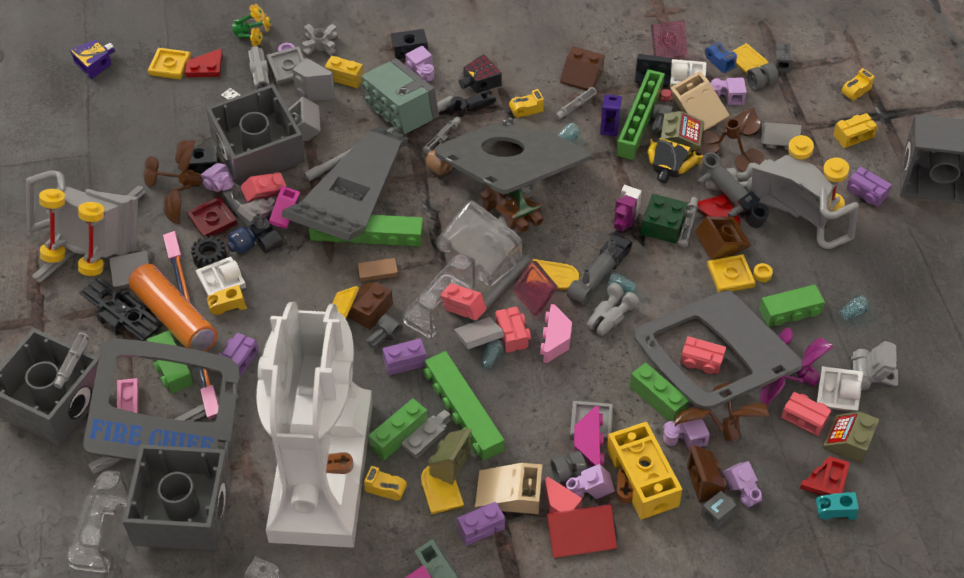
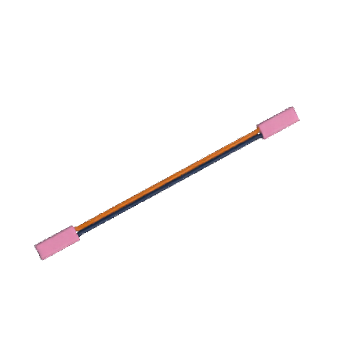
M173 231L163 235L169 260L173 262L179 291L190 302L180 262L182 255L177 235ZM198 368L203 388L200 390L208 420L217 417L218 400L215 388L210 384L207 370Z

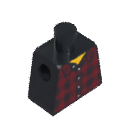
M483 54L463 68L464 78L459 80V85L462 89L470 86L475 93H481L502 86V73Z

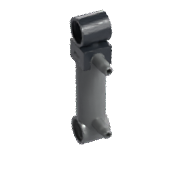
M706 153L698 167L700 174L703 176L697 180V183L701 185L711 179L735 204V208L728 213L729 217L739 214L743 218L747 215L746 221L748 225L753 228L761 227L769 216L768 207L759 203L760 199L753 191L748 193L720 163V157L716 153Z
M233 185L231 189L221 192L225 205L229 209L231 208L243 224L253 232L256 244L260 246L265 254L283 245L279 233L272 228L266 217L262 218V215L258 213L256 214V221L250 222L238 212L240 205L249 203L246 201L239 185Z
M614 233L609 242L607 241L600 249V255L588 269L583 270L582 276L578 281L574 280L571 283L566 294L567 297L582 305H586L593 291L612 269H616L622 262V258L629 254L633 242Z

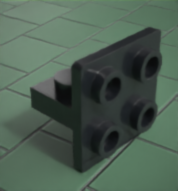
M638 54L634 82L642 84L647 71L653 70L665 73L663 87H668L672 58Z

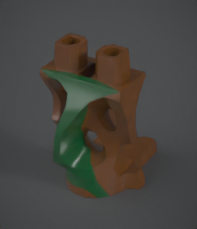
M487 186L480 194V197L484 200L482 210L487 213L495 208L504 217L510 231L516 228L520 233H523L529 229L528 222H531L536 227L543 222V216L540 213L541 204L532 202L526 193H522L521 189L502 194Z

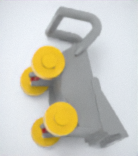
M795 136L789 142L790 154L788 156L785 155L775 162L765 159L760 165L756 163L752 167V191L760 199L759 203L787 212L796 218L800 215L817 226L818 245L823 249H833L853 240L855 237L859 204L853 202L844 206L845 201L843 197L836 193L838 182L845 180L849 174V165L844 159L831 158L824 164L823 175L816 166L804 162V159L809 158L813 154V141L807 136ZM850 213L848 234L831 242H826L824 240V227L827 220L836 219Z
M54 170L26 179L27 231L32 233L50 226V239L40 247V258L43 261L50 263L62 261L65 258L66 247L75 253L85 254L78 261V271L81 274L96 276L101 274L104 269V262L101 257L106 258L112 254L122 256L137 249L138 197L97 192L91 189H86L85 193L67 187L64 175ZM49 178H56L58 182L57 189H46L39 194V203L45 207L46 211L50 209V218L34 224L33 184Z

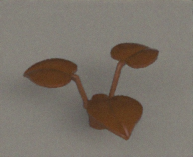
M755 108L745 110L736 117L728 119L726 121V129L722 131L719 140L716 133L703 131L701 149L692 151H696L697 154L703 156L708 152L717 153L719 151L718 144L727 135L730 139L737 138L742 154L736 157L735 165L739 171H746L749 163L760 165L765 160L763 154L754 148L748 149L745 152L740 138L741 133L750 136L759 131L760 120Z
M195 140L181 141L177 145L175 161L179 164L178 169L183 172L180 175L159 172V161L153 156L146 158L144 164L143 178L147 186L152 187L155 185L157 175L179 178V182L184 185L172 189L164 200V213L166 217L180 224L181 194L178 191L190 189L191 186L198 187L201 184V174L188 170Z
M732 382L718 385L713 389V391L731 384ZM730 400L727 402L729 417L724 418L722 424L711 409L691 407L682 410L676 416L674 425L676 427L680 423L702 419L710 415L717 424L719 431L723 430L725 440L733 441L741 438L739 417L758 416L769 418V413L765 403L747 404L733 411Z

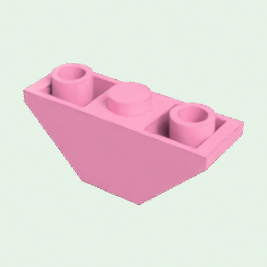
M551 304L550 312L546 311L545 323H548V327L543 329V339H546V341L541 343L540 355H544L543 363L552 361L568 351L570 347L572 322L555 304Z

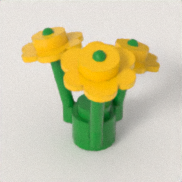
M257 4L250 5L251 13L239 20H235V23L232 25L233 33L238 38H250L253 47L260 45L263 35L260 32V28H253L251 35L247 34L250 28L264 25L265 31L268 32L270 30L269 27H271L270 17H267L262 8ZM254 17L257 23L248 24L244 21Z

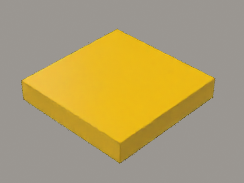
M158 48L148 69V75L181 80L186 70V62L191 58V52Z
M744 254L707 261V267L718 292L724 290L733 292L755 287L756 282Z

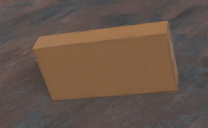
M395 258L358 263L361 282L398 277Z

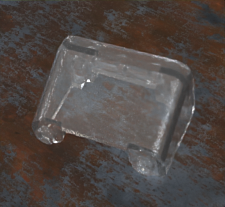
M471 200L459 210L437 238V246L441 251L450 252L452 249L457 251L477 267V278L489 287L511 271L522 259V241L520 237Z
M465 254L454 256L405 309L403 313L404 323L431 339L436 334L432 310L442 300L440 295L446 287L453 283L471 290L475 289V259Z
M110 470L102 472L84 500L67 552V561L73 569L108 573L111 563L109 559L103 556V551L99 547L101 542L99 530L104 514L115 515L116 509L119 506H126L129 492L120 471Z

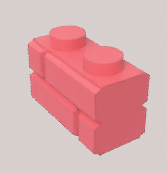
M278 172L249 177L241 185V189L246 201L250 202L273 196L278 197L282 186L286 187L282 174Z
M450 283L440 295L442 302H444L445 310L469 317L472 320H477L487 308L483 301L482 293Z
M518 307L496 311L495 322L504 332V337L501 340L505 352L527 349L528 340H531L529 328L525 329L524 327L526 324L524 314H520Z
M688 336L682 351L680 364L690 369H701L707 374L715 373L719 375L726 347Z
M793 392L783 409L781 418L819 436L830 417L831 409L823 403L810 400L805 394Z

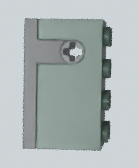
M397 58L361 75L363 82L361 85L365 91L366 97L364 99L369 107L371 106L377 114L383 116L387 122H390L396 130L401 131L403 134L439 117L435 88Z

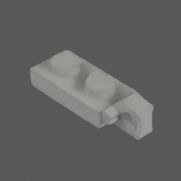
M275 196L269 197L268 200L262 198L240 205L238 212L250 222L256 221L255 218L258 213L262 215V218L271 216L277 198Z
M444 409L437 417L433 415L401 442V447L417 459L445 434L446 424L451 421V414Z

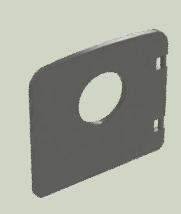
M510 117L508 120H503L449 140L435 149L437 158L448 162L456 169L481 183L487 184L490 188L502 194L513 192L591 159L589 151L529 120ZM493 141H508L520 145L524 151L516 156L499 157L486 153L482 147Z

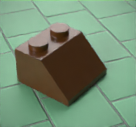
M573 46L566 58L560 83L586 91L590 87H595L604 70L605 55Z
M706 216L695 230L699 241L704 246L711 260L731 257L751 246L734 217Z
M377 282L362 285L357 292L347 318L371 330L393 305L392 290Z
M696 445L690 446L687 470L699 503L706 502L720 491L724 493L725 489H727V482L725 477H721L720 463L718 459L714 458L713 452Z

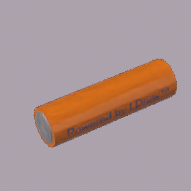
M143 264L132 272L128 282L130 289L185 348L207 352L215 344L218 335L217 330L155 265Z

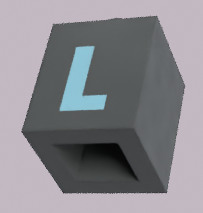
M720 491L703 505L701 516L717 530L734 516L736 504L730 496H726Z

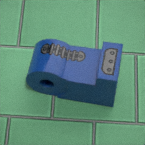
M717 42L705 49L707 59L721 72L726 73L736 67L737 54L733 51L728 52L721 43Z

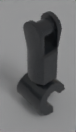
M490 90L466 99L458 96L453 97L450 102L449 113L452 115L455 110H460V117H463L466 109L470 111L482 106L492 105L496 102V98L492 96Z

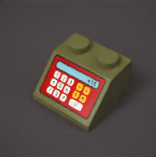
M682 111L664 113L661 138L689 146L691 150L701 149L704 121Z
M860 411L836 415L823 449L862 464L880 419Z

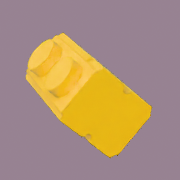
M337 56L329 58L325 69L333 72L334 82L358 89L362 83L361 75L364 74L363 64Z
M866 113L860 116L855 115L846 121H839L835 125L833 134L841 146L846 148L874 138L878 127Z

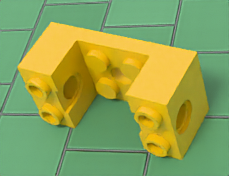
M647 421L608 434L606 452L614 468L622 465L634 489L632 504L640 520L679 507L683 489ZM642 460L648 461L650 466L643 467L639 462Z

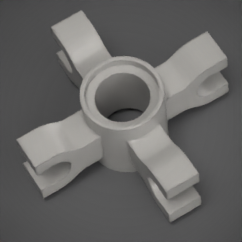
M310 24L304 26V30L307 31L305 37L311 39L302 43V46L305 48L303 50L305 55L308 56L314 49L316 51L325 50L330 56L336 53V50L333 49L335 43L329 41L338 37V34L334 32L337 30L335 25L331 24L326 30L321 28L314 29Z

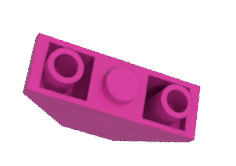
M282 186L269 220L270 224L287 229L290 220L281 217L282 211L299 202V191Z
M595 406L574 426V452L579 450L584 457L585 463L590 468L598 464L604 465V453H600V445L603 446L604 436L603 433H599V426H603V414H599V406Z

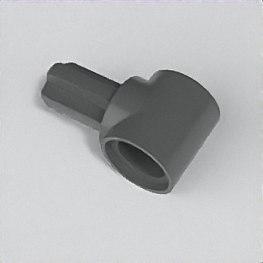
M655 104L652 115L654 120L652 130L656 134L662 132L664 113L673 112L672 106Z
M385 314L379 319L377 331L367 339V343L370 347H376L384 339H395L401 333L403 325L388 314Z

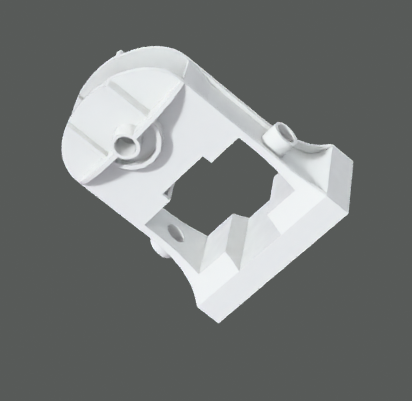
M289 302L284 310L283 317L271 316L270 318L272 332L258 365V413L264 429L272 437L277 459L266 526L268 542L354 548L373 407L371 390L358 387L352 381L354 359L352 334L346 319L337 310L336 304H329L326 312L301 311L298 310L296 302ZM346 452L352 456L354 466L351 472L347 474L326 473L328 454ZM342 461V466H345L346 461Z

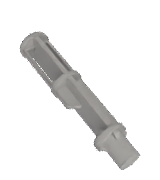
M590 87L568 105L560 108V111L555 114V118L560 120L563 117H567L576 108L584 105L587 100L597 95L596 89Z
M455 117L452 121H449L423 147L424 153L428 155L438 143L441 145L447 139V134L451 130L457 129L461 119Z
M692 197L688 204L687 216L682 224L680 238L677 242L683 248L689 245L691 230L693 229L696 211L698 210V198Z
M78 333L56 375L57 379L54 383L56 388L61 389L64 382L68 381L90 339L86 333Z

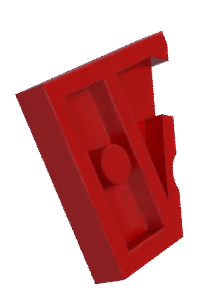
M222 49L187 60L186 78L220 77Z
M725 194L698 201L697 204L698 210L705 214V218L706 216L729 217L728 213L733 209ZM738 215L734 216L738 225H740V218Z
M829 456L820 467H817L812 472V475L801 482L800 489L822 496L842 493L850 462Z

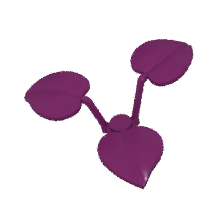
M788 327L784 328L778 337L788 345L793 339V331ZM824 338L815 339L805 350V356L802 359L803 367L797 371L798 377L786 375L762 387L760 392L761 403H765L768 407V404L784 387L785 378L798 381L801 384L806 382L811 387L815 386L820 381L821 374L811 365L834 348V346Z

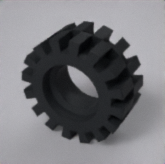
M204 236L203 240L199 238L198 242L195 241L193 243L194 246L191 247L193 262L198 269L227 258L225 245L218 237L214 239V236H210L208 239L207 236ZM207 251H215V253L210 256L202 255Z

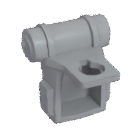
M884 341L873 348L871 352L866 349H858L853 352L851 357L853 370L863 372L861 391L869 389L871 383H884L893 387L898 386L895 344ZM892 374L893 380H889L887 377Z

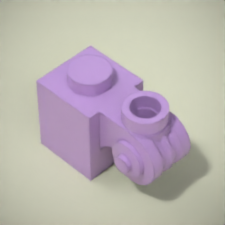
M423 46L406 54L405 65L426 82L434 79L432 55Z
M716 78L710 83L719 98L721 95L726 96L727 105L745 104L747 91L744 78H726V80Z
M216 163L201 174L203 184L208 190L216 192L231 189L234 185V179L225 164Z
M703 419L683 422L676 427L674 421H669L663 426V441L668 446H675L679 438L684 440L688 451L692 445L698 447L708 445L710 434Z
M749 461L738 463L722 471L730 491L740 490L742 493L740 500L747 508L762 501L761 491L755 483L758 479Z
M600 464L582 471L581 476L570 478L566 483L567 489L581 498L584 497L586 492L595 499L615 492L611 474Z

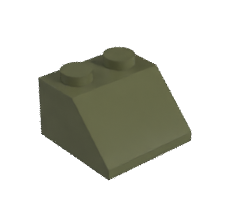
M466 428L448 433L445 440L440 441L437 453L432 455L428 462L432 477L453 485L470 456L471 429Z

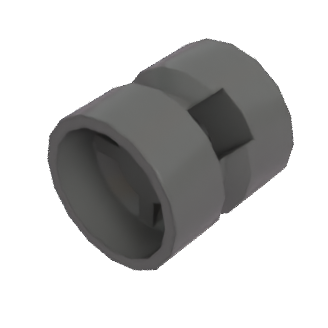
M770 62L760 67L749 69L746 73V78L750 88L756 91L765 86L777 84L779 74L776 66Z
M579 450L568 453L566 458L561 455L550 459L553 476L559 484L566 483L571 477L581 476V472L587 469L584 457Z

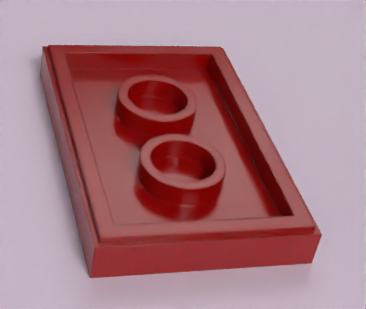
M610 504L547 514L553 558L617 548L612 507Z

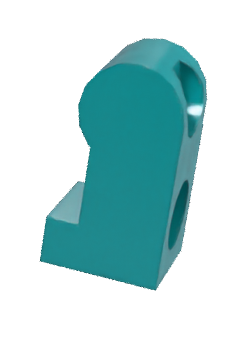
M856 492L823 495L815 500L818 517L821 519L836 517L857 519L859 508Z

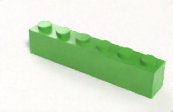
M653 70L647 71L619 137L617 156L634 160L653 114L654 106L663 89L665 73Z
M372 215L365 233L350 241L309 227L310 239L316 241L421 247L424 230L423 218L386 215Z
M445 351L425 360L424 375L427 380L432 381L435 393L441 395L444 407L447 410L450 409L453 421L456 425H460L461 430L471 429V448L474 454L479 455L482 461L503 452V437L448 353Z

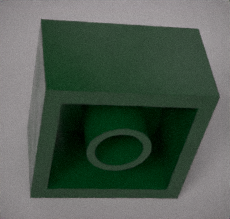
M652 194L642 219L641 235L676 244L682 224L686 218L688 203Z

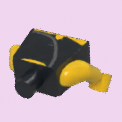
M658 138L657 143L653 142V139L650 140L648 149L649 161L653 165L654 171L659 172L657 180L661 183H667L669 176L678 178L680 174H684L694 165L700 164L703 155L697 156L696 151L692 154L691 147L663 138Z

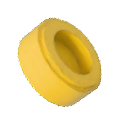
M761 263L754 267L753 277L757 281L768 282L771 280L773 270L769 265Z

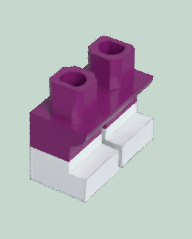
M627 185L623 186L621 198L617 199L615 203V229L625 231L626 227H632L640 211L641 190Z

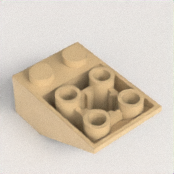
M701 71L670 88L673 101L682 112L704 121L703 131H707L730 117L710 82Z
M517 463L480 470L475 509L496 501L501 511L539 514L542 464Z

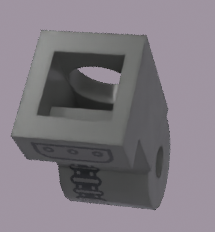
M776 43L774 65L778 72L790 73L793 62L791 45L788 43ZM779 63H784V64H786L787 66L784 67V68H782V67H779L778 65H779Z

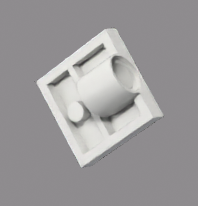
M672 59L670 88L699 71L706 77V62Z
M232 257L196 270V274L207 296L239 285L241 289L246 288L240 269Z
M822 367L817 403H823L829 409L858 412L863 372Z

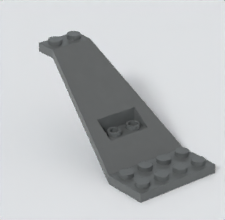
M383 127L370 130L301 202L283 209L281 217L346 241L364 234L399 149L407 146L408 138L403 137L401 133H390Z

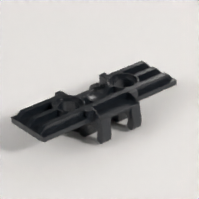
M100 276L79 292L81 296L99 308L97 320L101 324H105L108 321L111 324L112 332L116 335L120 334L119 328L122 326L139 340L145 341L163 326L162 322L150 314L151 310L133 298L130 292L127 290L121 291L119 288L116 289ZM105 296L112 297L109 301H103ZM126 301L134 308H129L124 302Z

